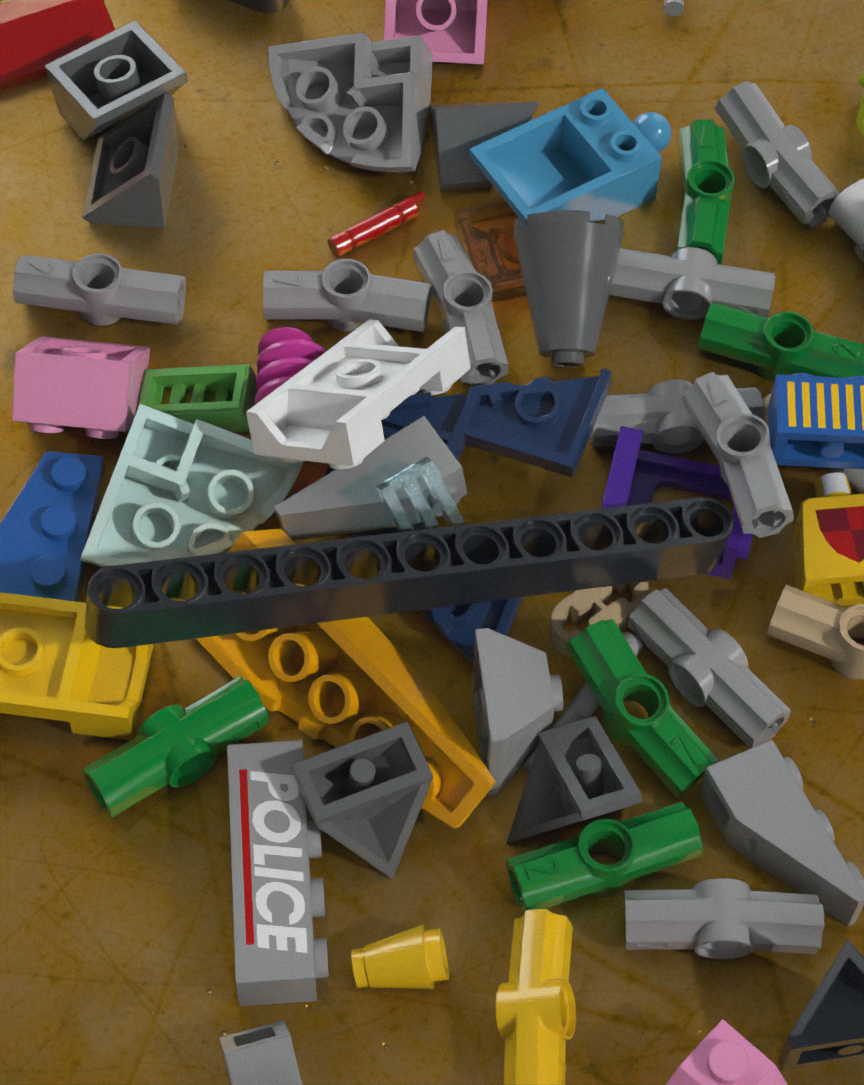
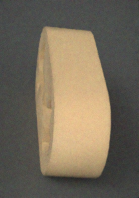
M648 581L576 590L563 599L554 608L550 622V641L555 649L563 655L570 656L565 647L570 639L581 633L578 629L568 633L566 631L568 620L575 625H579L589 619L588 626L602 619L604 621L613 619L621 633L629 628L627 626L629 615L638 607L641 600L649 595ZM613 589L620 594L628 591L633 593L630 603L624 598H619L608 605Z

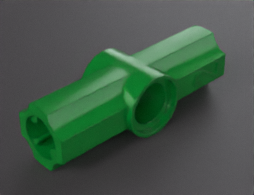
M715 302L710 304L699 339L698 349L757 365L759 373L773 383L776 374L792 375L807 373L818 377L838 378L864 376L863 344L814 331L812 324L804 316L796 312H780L768 318Z
M239 676L185 709L181 705L175 704L158 710L141 725L137 737L83 768L84 779L102 810L112 818L169 783L172 787L178 788L196 781L212 767L216 761V756L226 750L227 745L236 744L268 725L269 714L261 701L260 695L249 680L246 681Z
M679 802L621 822L611 819L595 820L588 824L579 836L507 859L506 871L517 906L525 913V910L546 909L588 894L600 897L614 895L621 891L629 880L701 857L703 845L699 834V826L691 809H688L683 802ZM597 851L610 852L616 856L619 862L612 865L599 864L591 858L590 854Z

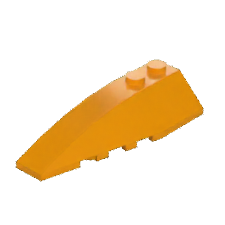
M282 529L244 531L228 552L296 545V543ZM233 591V592L240 593V594H246V593L241 592V591ZM368 617L195 638L233 679L241 676L244 680H249L260 695L266 709L271 712L279 711L299 724L297 729L315 740L323 739L338 748L408 721L433 775L421 808L454 829L460 827L496 783L464 733L431 689Z

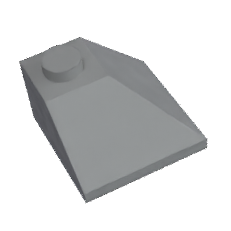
M489 628L475 629L471 689L481 760L496 781L486 796L499 795L536 749L539 743L538 733L552 728L554 711L563 710V690L560 675L549 674L546 652Z

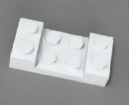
M367 320L246 412L254 454L278 457L285 463L303 461L328 463L334 469H348L361 464L369 453L385 441L381 420L387 418L395 407L417 392H431V395L444 393L451 388L454 382L471 369L465 327L452 328L429 348L422 349L399 347L379 320Z

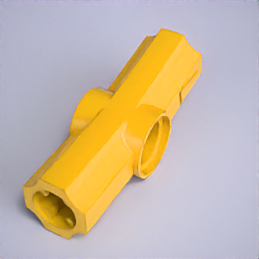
M547 909L525 910L522 917L514 919L509 981L499 986L496 995L497 1027L501 1039L505 1042L504 1085H565L566 1040H571L576 1025L575 998L572 986L569 983L573 926L567 916L552 913Z

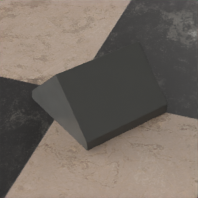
M164 92L98 137L82 216L89 223L165 228L179 151L174 98L168 93Z

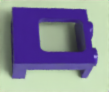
M620 426L601 509L652 503L654 492L661 487L727 500L732 505L735 525L716 567L710 572L705 573V575L730 580L735 559L747 560L753 534L743 533L728 484L724 482L720 475V466L640 450L643 430Z

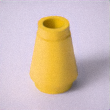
M424 924L365 945L363 948L352 949L351 951L352 967L357 988L370 986L371 988L434 989V982L449 980L447 953L441 928L426 930Z

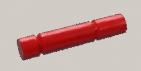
M419 191L394 204V207L390 206L347 228L345 232L341 231L328 238L327 243L330 251L338 258L352 251V248H357L400 226L401 222L405 223L419 215L418 208L424 204L427 195L423 191Z

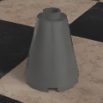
M556 210L528 214L527 226L519 219L514 221L513 236L539 354L549 357L550 365L554 367H581L584 365V358L594 356L623 239V220L613 215L605 214V224L590 222V211Z

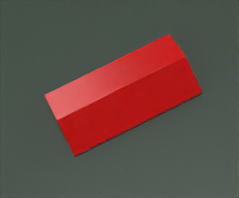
M10 0L0 3V91L46 76L45 65L115 31L104 1Z

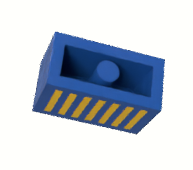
M807 373L792 375L776 374L768 404V428L770 446L777 465L864 469V376L838 378L818 377Z

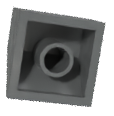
M136 21L45 65L59 114L83 140L96 133L103 132L108 127L126 119L164 92L170 96L173 95L188 81L187 74L182 67Z

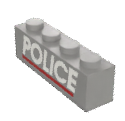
M302 740L227 745L235 972L239 1006L317 1001L316 978H329L327 938L314 939L312 917H325L323 878L310 879L309 858H322L320 828L315 825L313 820H307L306 803L291 771L292 764L304 760Z

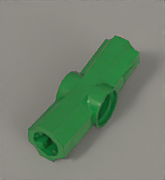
M713 119L694 120L689 126L680 128L678 134L684 198L676 251L686 247L700 248L711 253L716 258L717 264L721 265L735 176L728 164L724 128L714 124Z
M602 619L586 627L581 633L568 641L565 648L604 710L603 721L608 734L618 743L631 746L676 797L685 793L705 775L707 767L719 761L669 705L668 691L663 683L654 676L647 675L613 619L606 621ZM634 701L645 708L648 718L639 719L633 717L627 712L623 702Z

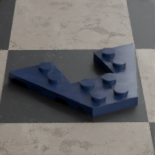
M603 369L600 370V376L550 382V377L535 378L526 385H515L511 382L469 387L468 393L433 398L431 392L414 394L395 407L387 418L381 420L384 440L425 416L457 461H459L465 445L573 478L611 386L612 373L611 370ZM328 466L324 476H326L327 474L331 473L336 469ZM432 515L419 524L343 535L346 538L425 530L430 528L435 516ZM524 597L418 611L473 666L475 629L489 628L508 636Z

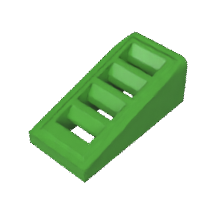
M250 364L145 369L138 407L139 404L192 424L198 419L230 432H250L246 412L255 405L257 376ZM164 388L172 389L169 404H161ZM187 390L193 391L191 403H185ZM210 393H216L215 402H208Z

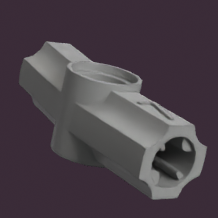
M748 81L734 86L725 96L718 100L715 110L742 148V163L749 179L759 188L770 186L802 224H809L812 228L825 222L829 217V209L840 192L812 161L811 148L803 132L794 125L785 127L756 83L750 84Z
M444 230L427 235L424 241L414 248L413 259L424 281L432 284L431 294L442 313L443 331L447 333L454 327H465L471 369L460 377V380L463 383L471 384L473 387L494 384L499 378L508 374V361L492 307L493 290L491 283L485 276L476 272L457 235L447 234Z
M353 259L333 261L325 267L324 271H264V319H325L326 323L331 327L341 331L356 330L367 320L371 319L379 320L383 326L423 332L429 315L432 284L372 275L365 265Z
M711 372L695 379L691 388L683 394V403L719 461L720 475L724 482L728 484L743 533H751L758 538L778 534L786 524L793 521L794 516L770 446L767 424L764 420L751 413L728 375L720 376Z
M728 878L705 880L693 886V889L625 890L626 950L695 949V953L706 958L733 959L746 956L752 951L816 954L821 948L822 933L825 925L823 905L819 902L818 895L750 891V886L747 883Z

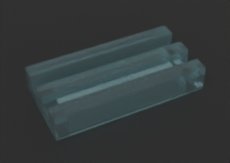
M427 456L375 486L399 532L416 531L395 492L403 486L425 528H441L416 481V478L423 475L449 527L466 525L433 460Z

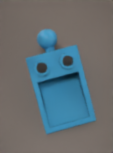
M601 88L470 148L469 157L526 226L528 214L556 210L590 211V221L605 220V214L618 217L656 199L662 156L659 152L664 150L669 144L672 131L668 120L656 112L643 113L632 122L608 93Z

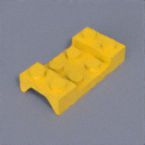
M0 592V713L70 722L72 733L132 740L154 644L124 648L103 647L96 644L85 630L86 603ZM107 606L112 609H122V607Z

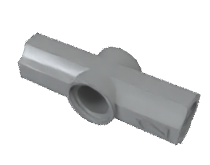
M694 247L678 249L671 256L620 248L609 295L661 303L667 313L682 320L702 319L707 315L712 302L768 317L774 290L775 273L717 264L716 258L711 253Z
M93 253L84 256L78 262L24 255L19 257L14 271L13 295L15 303L79 311L84 320L97 326L116 323L122 317L177 325L178 322H181L185 308V276L122 268L118 260L104 253Z
M673 379L655 384L647 393L606 395L589 437L592 447L616 446L620 426L643 430L641 444H653L654 448L659 452L676 455L694 450L701 445L702 441L706 440L683 403V394L691 388L692 384L685 380ZM756 387L736 388L751 413L763 420V404L760 391H757Z
M667 588L663 590L655 589L642 599L638 607L629 615L627 626L668 666L669 677L682 697L697 707H703L706 704L750 749L768 742L788 721L791 710L748 669L746 654L737 641L721 629L710 631Z

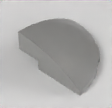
M364 32L268 46L271 79L277 98L296 123L297 130L311 144L323 153L330 154L357 168L380 172L415 171L426 134L433 55L421 35L371 42Z

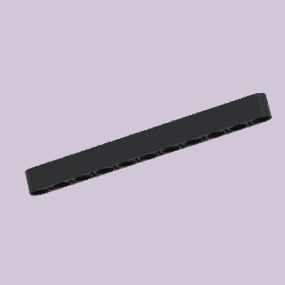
M700 497L109 566L96 572L88 583L85 630L88 636L98 645L106 648H124L701 575L710 572L716 567L735 525L734 518L730 510L721 502L711 498ZM233 591H241V592H244V593H246V594H240V593H236V592H233ZM170 598H179L185 601H174ZM107 606H119L122 609H112Z

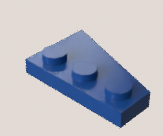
M46 451L0 523V592L79 602L87 563L81 561L80 558L96 518L105 474L103 456Z

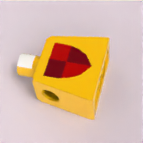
M837 472L828 473L820 476L814 482L816 498H808L802 501L794 526L795 588L841 606L864 604V494H851L849 481L845 474Z

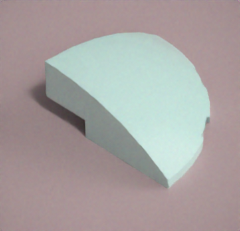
M139 404L80 560L101 567L222 553L233 546L242 532L253 531L259 524L269 519L275 511L274 507L280 504L290 491L304 461L285 463L278 457L255 455L251 439L198 419L192 424Z

